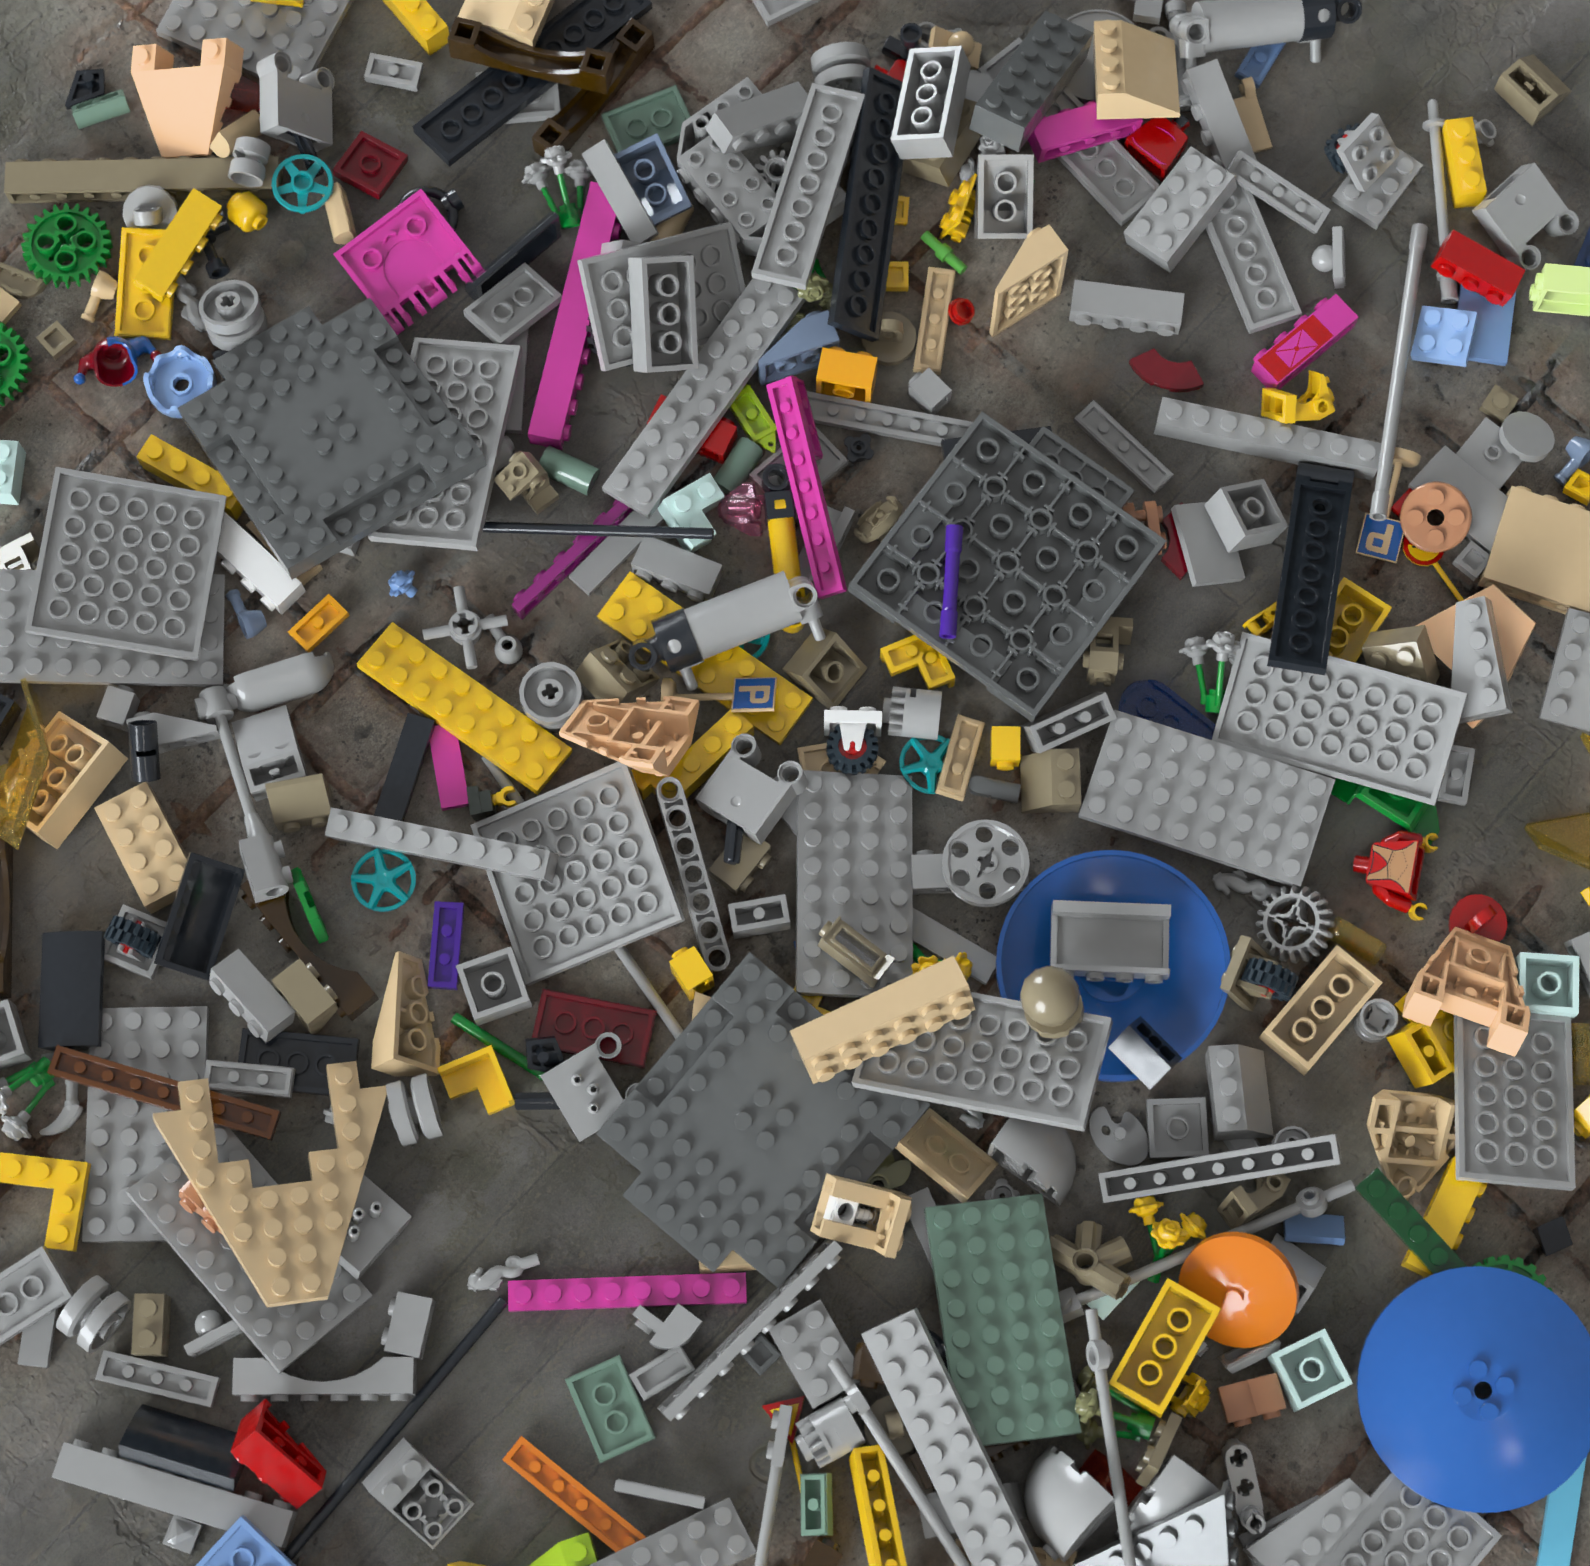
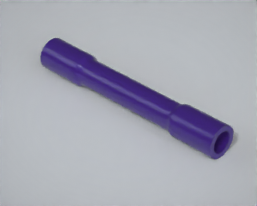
M957 524L946 526L943 607L940 616L939 637L944 639H955L957 637V597L963 539V526Z

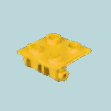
M974 174L967 181L963 180L960 187L953 189L950 194L948 204L951 206L949 212H946L941 219L939 227L942 228L939 239H943L947 234L951 236L952 241L957 243L965 239L969 224L971 223L970 218L973 217L975 211L976 191L972 189L977 174Z

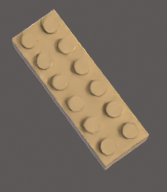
M951 956L792 1029L790 1033L813 1084L817 1082H826L832 1079L836 1073L845 1069H854L861 1065L862 1061L873 1056H883L889 1049L899 1044L911 1043L917 1036L925 1032L937 1031L949 1021L963 1019L971 1011L975 1010L969 985L955 957Z

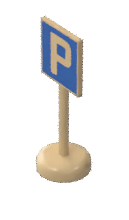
M1395 447L1393 460L1395 467L1389 488L1390 498L1387 518L1384 521H1375L1369 517L1370 513H1365L1355 551L1356 554L1397 563L1404 533L1400 521L1390 519L1389 517L1401 468L1418 466L1421 455Z
M777 677L734 678L733 693L678 694L676 682L671 678H663L661 701H663L664 696H676L699 701L732 700L731 712L774 711Z

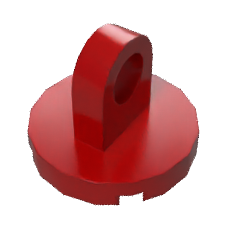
M1482 894L1468 895L1460 899L1450 911L1448 924L1449 932L1454 927H1458L1497 942L1504 938L1508 926L1507 917L1502 906L1493 898Z

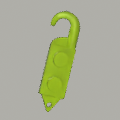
M746 384L729 408L751 441L776 453V434H778L776 425L751 386Z

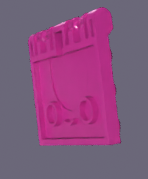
M422 189L418 190L333 254L367 299L371 298L397 335L405 329L393 312L397 311L405 323L410 326L414 322L409 313L405 312L402 308L405 303L410 300L415 310L424 316L427 311L416 298L417 294L420 293L433 309L448 298L436 282L437 279L441 278L448 289L454 293L458 289L453 280L446 275L449 270L454 267L462 281L467 283L471 278L460 265V262L463 261L474 276L483 269Z

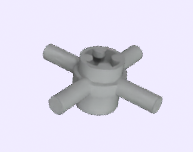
M456 586L453 588L457 612L452 615L448 625L422 629L424 640L451 636L455 642L463 646L466 669H475L478 665L474 645L479 641L482 630L508 626L507 615L480 619L476 613L468 610L464 586ZM461 624L469 625V633L463 634V631L459 626Z

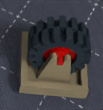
M1241 935L1238 944L1232 950V959L1228 969L1222 975L1220 989L1228 993V996L1243 1010L1253 1012L1259 997L1276 1000L1277 998L1279 1001H1289L1299 977L1291 972V970L1283 968L1277 961H1274L1251 937Z

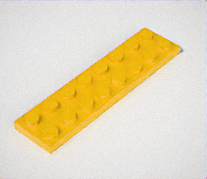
M629 572L601 609L597 618L633 642L640 638L648 639L653 637L655 632L651 620L680 610L682 607L632 572ZM739 646L706 658L703 663L691 667L698 684L697 688L704 693H733L734 678L777 677L774 711L740 713L754 728L779 745L783 743L813 701L810 695ZM641 648L649 655H651V652L647 648ZM662 660V661H659V662H661L662 664H664L665 666L668 667L666 661H663V660ZM680 671L675 672L682 677ZM715 700L728 710L731 709L732 700Z
M393 622L357 662V667L429 719L435 720L436 724L443 727L537 795L572 754V748Z

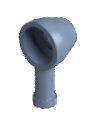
M1575 436L1567 444L1565 450L1571 460L1559 473L1553 476L1560 485L1564 486L1569 477L1579 467H1583L1590 461L1589 439Z
M233 589L226 594V598L232 604L245 638H253L267 627L265 617L261 610H247L240 597L239 590Z

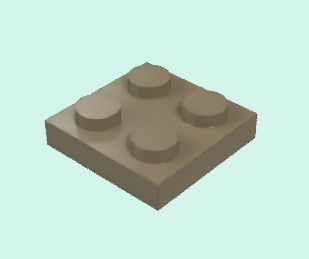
M1171 1412L1166 1421L1160 1419L1156 1428L1153 1429L1147 1441L1148 1447L1145 1453L1141 1455L1135 1467V1471L1139 1472L1135 1481L1137 1484L1146 1488L1157 1474L1183 1417Z

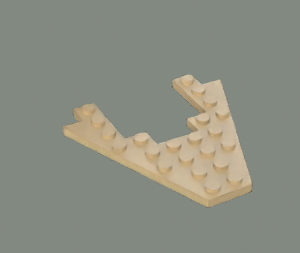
M356 1061L327 1064L326 1066L337 1149L309 1152L308 1158L312 1181L253 1188L249 1159L219 1163L208 1078L178 1082L181 1110L153 1113V1122L267 1308L327 1300L329 1297L387 1096L386 1086L360 1089Z

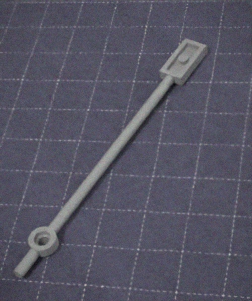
M1350 1179L1324 1191L1317 1187L1305 1188L1298 1193L1296 1203L1227 1232L1253 1234L1298 1214L1309 1218L1318 1217L1326 1211L1329 1201L1355 1191L1354 1184ZM1196 1245L1127 1273L1131 1277L1129 1286L1184 1263ZM1073 1287L1058 1292L1063 1323L1085 1315L1082 1305L1107 1294L1095 1287L1077 1295Z
M1097 1309L1085 1310L1090 1341L1087 1343L1086 1357L1090 1369L1095 1372L1124 1566H1136L1107 1377V1369L1113 1361V1352L1111 1346L1107 1345L1101 1337Z
M836 1358L828 1365L847 1394L843 1398L846 1406L852 1414L857 1411L954 1564L956 1566H970L873 1414L865 1398L839 1358Z
M780 1404V1411H773L771 1428L776 1429L775 1441L769 1440L766 1459H771V1467L754 1566H767L793 1406Z

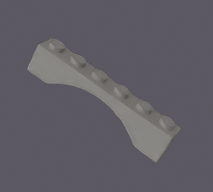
M383 1357L372 1367L357 1375L325 1382L300 1379L283 1371L279 1374L265 1358H233L232 1395L240 1397V1402H259V1396H271V1402H288L289 1396H300V1401L317 1402L319 1401V1396H330V1401L335 1402L349 1401V1396H360V1401H379V1396H390V1401H409V1395H416L417 1359L415 1357Z

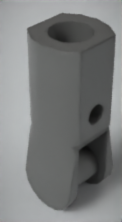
M973 776L968 784L969 792L973 795L991 797V799L1015 804L1018 802L1021 788L1020 784L993 780L982 776Z

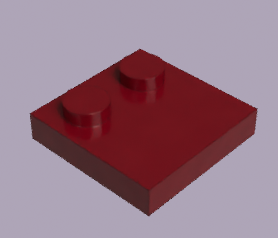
M361 131L333 168V176L380 200L408 162V155Z

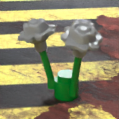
M555 145L545 150L544 157L540 159V162H534L525 167V176L522 183L536 184L538 190L542 191L551 211L559 215L561 228L569 229L580 226L584 211L583 188L585 187V179L593 174L585 159L570 161V166L564 168L563 164L572 157V153L569 151L565 152L562 145ZM552 167L554 175L558 177L564 205L559 206L560 212L547 189L549 186L545 180ZM563 173L575 179L577 208L575 203H570Z
M1216 632L1213 639H1208L1207 641H1205L1204 637L1198 636L1185 640L1184 648L1179 650V653L1191 657L1193 666H1196L1201 693L1200 704H1205V712H1220L1226 691L1223 690L1225 661H1228L1229 658V662L1233 667L1237 649L1241 648L1240 642L1235 641V635L1230 632ZM1212 648L1217 652L1216 660L1219 663L1216 689H1209L1208 695L1202 664H1204L1203 655Z
M44 1056L7 1078L4 1076L0 1078V1114H2L0 1118L4 1122L1 1130L8 1138L19 1141L22 1137L29 1139L32 1137L28 1132L26 1124L31 1117L30 1113L46 1092L55 1085L53 1081L55 1076L47 1073L51 1061ZM29 1080L36 1087L43 1086L25 1110H21L17 1116H4L9 1108L6 1098L12 1095V1091Z

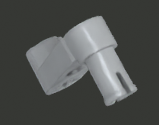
M1237 1438L1227 1440L1225 1446L1221 1449V1455L1224 1459L1228 1480L1230 1479V1490L1235 1492L1236 1495L1235 1511L1241 1524L1250 1533L1256 1534V1530L1262 1533L1266 1527V1522L1264 1520V1507L1252 1454L1247 1445L1240 1442ZM1239 1449L1241 1454H1239V1460L1235 1461L1232 1456H1234V1450ZM1242 1479H1246L1248 1483L1252 1481V1486L1248 1487L1247 1493H1242L1241 1489L1236 1490V1487L1241 1485ZM1254 1515L1257 1518V1520L1250 1523Z

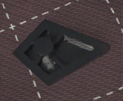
M104 69L76 71L65 103L67 110L72 109L73 105L105 95Z
M555 1036L525 1039L528 1069L547 1072L565 1061Z

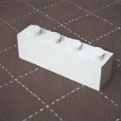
M224 511L217 555L223 560L221 565L231 575L236 572L243 579L240 582L249 592L253 593L256 590L262 596L260 601L271 612L276 609L283 615L306 592L303 584L297 578L292 580L281 563Z

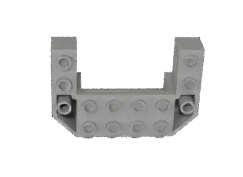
M746 77L682 122L677 153L678 170L676 172L680 180L690 188L696 199L704 205L717 224L732 222L736 245L743 254L757 256L776 193L741 151L723 154L706 131V127L714 112L762 95L749 77ZM838 186L827 225L843 215L846 193L840 186Z

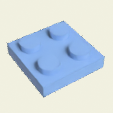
M1422 305L1410 355L1411 360L1467 367L1478 319L1477 312Z

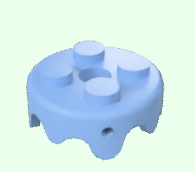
M182 345L176 346L171 352L156 356L151 370L148 373L145 372L143 376L148 397L155 408L162 414L177 419H182L178 407L217 385L216 376L209 361L204 356H200ZM180 380L189 381V386L184 391L175 390V385Z

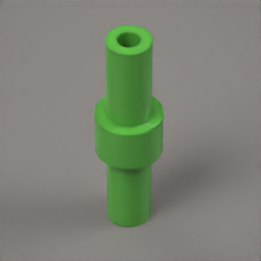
M926 231L921 236V240L935 251L934 255L940 261H946L960 275L966 271L968 266L953 254L954 250L946 243L942 244L929 231Z

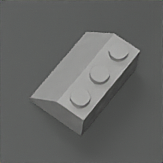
M1239 1044L1208 1046L1205 1054L1214 1141L1273 1137L1264 1051Z

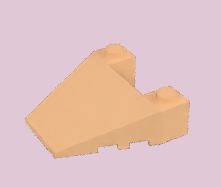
M228 38L203 40L201 65L195 67L173 68L174 55L157 44L133 46L131 74L161 157L176 159L180 156L203 157L212 154L213 151L210 149V144L218 132L221 131L223 123L220 121L225 108H229L232 102L230 95L234 84L239 83L242 75L244 49Z
M1493 584L1465 600L1481 596L1491 600L1508 683L1536 622ZM1456 604L1416 625L1426 626L1433 653L1451 670L1453 664ZM1484 719L1467 722V724L1473 729Z
M1454 927L1435 954L1429 958L1423 969L1421 968L1417 973L1405 997L1402 1017L1431 1026L1439 1009L1490 1027L1487 1047L1515 1057L1528 1034L1531 1013L1529 1006H1525L1523 1001V986L1519 985L1517 981L1518 970L1511 946Z

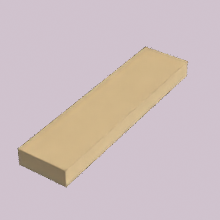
M928 267L913 372L923 373L930 368L936 375H941L949 320L948 306L952 300L956 270Z

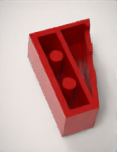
M265 1398L241 1419L231 1453L239 1463L245 1464L250 1468L261 1482L272 1487L283 1501L290 1503L298 1509L322 1489L327 1471L303 1442L297 1445L286 1431L290 1426L285 1420L281 1423L277 1421L268 1410L272 1405Z

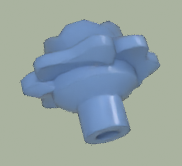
M402 570L396 571L388 580L391 588L389 595L397 597L405 593L412 598L417 593V589L412 585L415 572L413 570L405 572Z

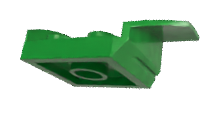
M1339 778L1335 779L1331 794L1346 804L1350 805L1354 797H1357L1408 830V832L1419 833L1423 837L1429 833L1438 835L1440 832L1436 806ZM1428 840L1429 845H1431L1433 841Z

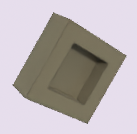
M55 321L36 337L37 341L55 361L77 344L75 339L58 321Z
M1495 384L1479 410L1498 422L1503 423L1519 398Z

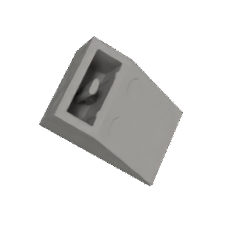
M286 705L231 722L250 793L256 802L268 798L265 788L266 783L308 776Z
M404 1437L362 1482L372 1496L431 1549H434L474 1505L456 1485Z

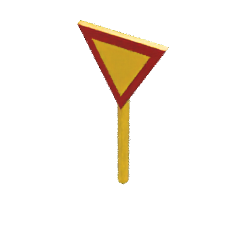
M805 1396L762 1406L771 1419L774 1410L780 1411V1404L793 1406L788 1440L799 1488L802 1469L794 1437L797 1432L795 1423L800 1419Z

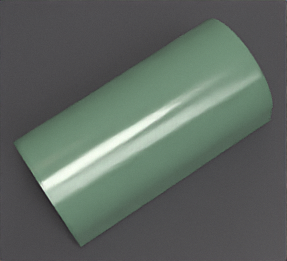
M121 89L71 107L79 130L131 112L124 91Z
M739 438L714 477L722 493L733 499L736 498L749 478V474L755 469L764 455L762 448L748 438Z
M548 446L539 461L540 465L548 473L549 478L587 496L600 474V469L552 446Z
M832 1473L800 1474L801 1536H833Z

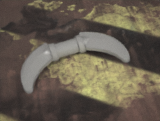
M54 1053L42 1054L41 1058L44 1056L51 1061ZM65 1080L66 1101H64V1108L53 1123L40 1130L41 1135L50 1136L62 1133L78 1120L83 1110L78 1101L79 1083Z

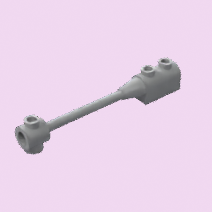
M224 686L206 688L200 692L199 698L194 699L195 709L199 721L206 720L208 724L217 725L244 811V823L248 838L239 840V851L254 901L258 903L280 897L288 892V884L293 883L290 867H282L280 858L285 857L281 840L274 842L273 836L269 834L260 816L255 811L228 724V721L234 716L233 710L238 709L236 696L232 693H227Z

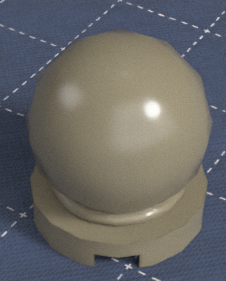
M1045 966L1035 969L1024 980L1020 994L1022 1008L1024 1009L1027 1024L1038 1032L1040 1036L1051 1039L1065 1037L1069 1035L1070 1030L1082 1022L1084 1006L1078 984L1064 969Z

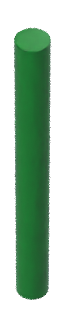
M459 1013L453 1016L452 1024L485 1045H492L496 1052L542 1080L540 1075L545 1072L528 1069L526 1056Z

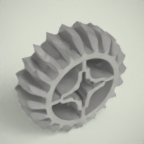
M1292 885L1289 891L1284 886L1281 887V896L1276 892H1271L1273 901H1263V905L1267 909L1266 911H1257V914L1263 917V920L1257 921L1255 924L1263 929L1257 933V937L1265 939L1262 947L1270 949L1269 954L1276 957L1279 955V959L1283 962H1286L1290 957L1291 962L1297 964L1300 957L1303 961L1308 962L1310 958L1309 952L1316 957L1319 956L1318 946L1325 949L1328 947L1323 939L1325 937H1333V934L1327 931V928L1334 927L1335 922L1327 920V918L1333 915V911L1325 909L1328 901L1320 899L1321 894L1314 891L1311 893V889L1307 886H1304L1300 891L1295 885ZM1296 902V905H1292L1289 912L1279 914L1284 907ZM1308 904L1315 914V926L1307 921L1308 911H1306ZM1284 921H1288V922H1292V921H1293V922H1297V921H1299L1300 924H1302V925H1304V926H1306V927H1301V926L1296 927V926H1293V928H1292L1291 925H1289L1288 923H1286V922H1284ZM1275 923L1283 927L1282 937L1284 940L1282 944L1276 936ZM1305 934L1311 935L1304 943L1294 946L1295 943L1298 944L1301 936Z

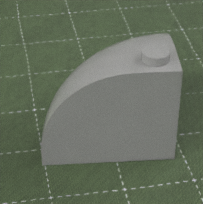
M1010 1117L992 1141L987 1154L1004 1169L1059 1207L1073 1185L1076 1172V1154L1070 1135L1066 1128Z
M1049 1445L1037 1457L1030 1468L1024 1488V1506L1032 1529L1045 1543L1042 1549L1054 1561L1060 1558L1065 1563L1115 1511L1114 1498L1087 1472L1079 1474L1078 1469L1074 1465L1075 1462L1062 1451L1057 1453L1055 1452L1057 1450L1055 1446Z
M1175 1455L1164 1459L1157 1474L1128 1512L1131 1533L1220 1492V1490ZM1117 1529L1114 1535L1120 1539L1119 1530Z

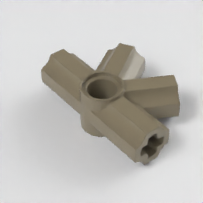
M1083 1221L1077 1224L1075 1244L1058 1234L1050 1237L1055 1265L1074 1275L1076 1280L1082 1285H1091L1116 1300L1124 1296L1131 1282V1277L1117 1268L1133 1261L1124 1238L1119 1236L1102 1244L1103 1226L1094 1221ZM1084 1265H1092L1090 1268L1087 1269L1081 1268Z

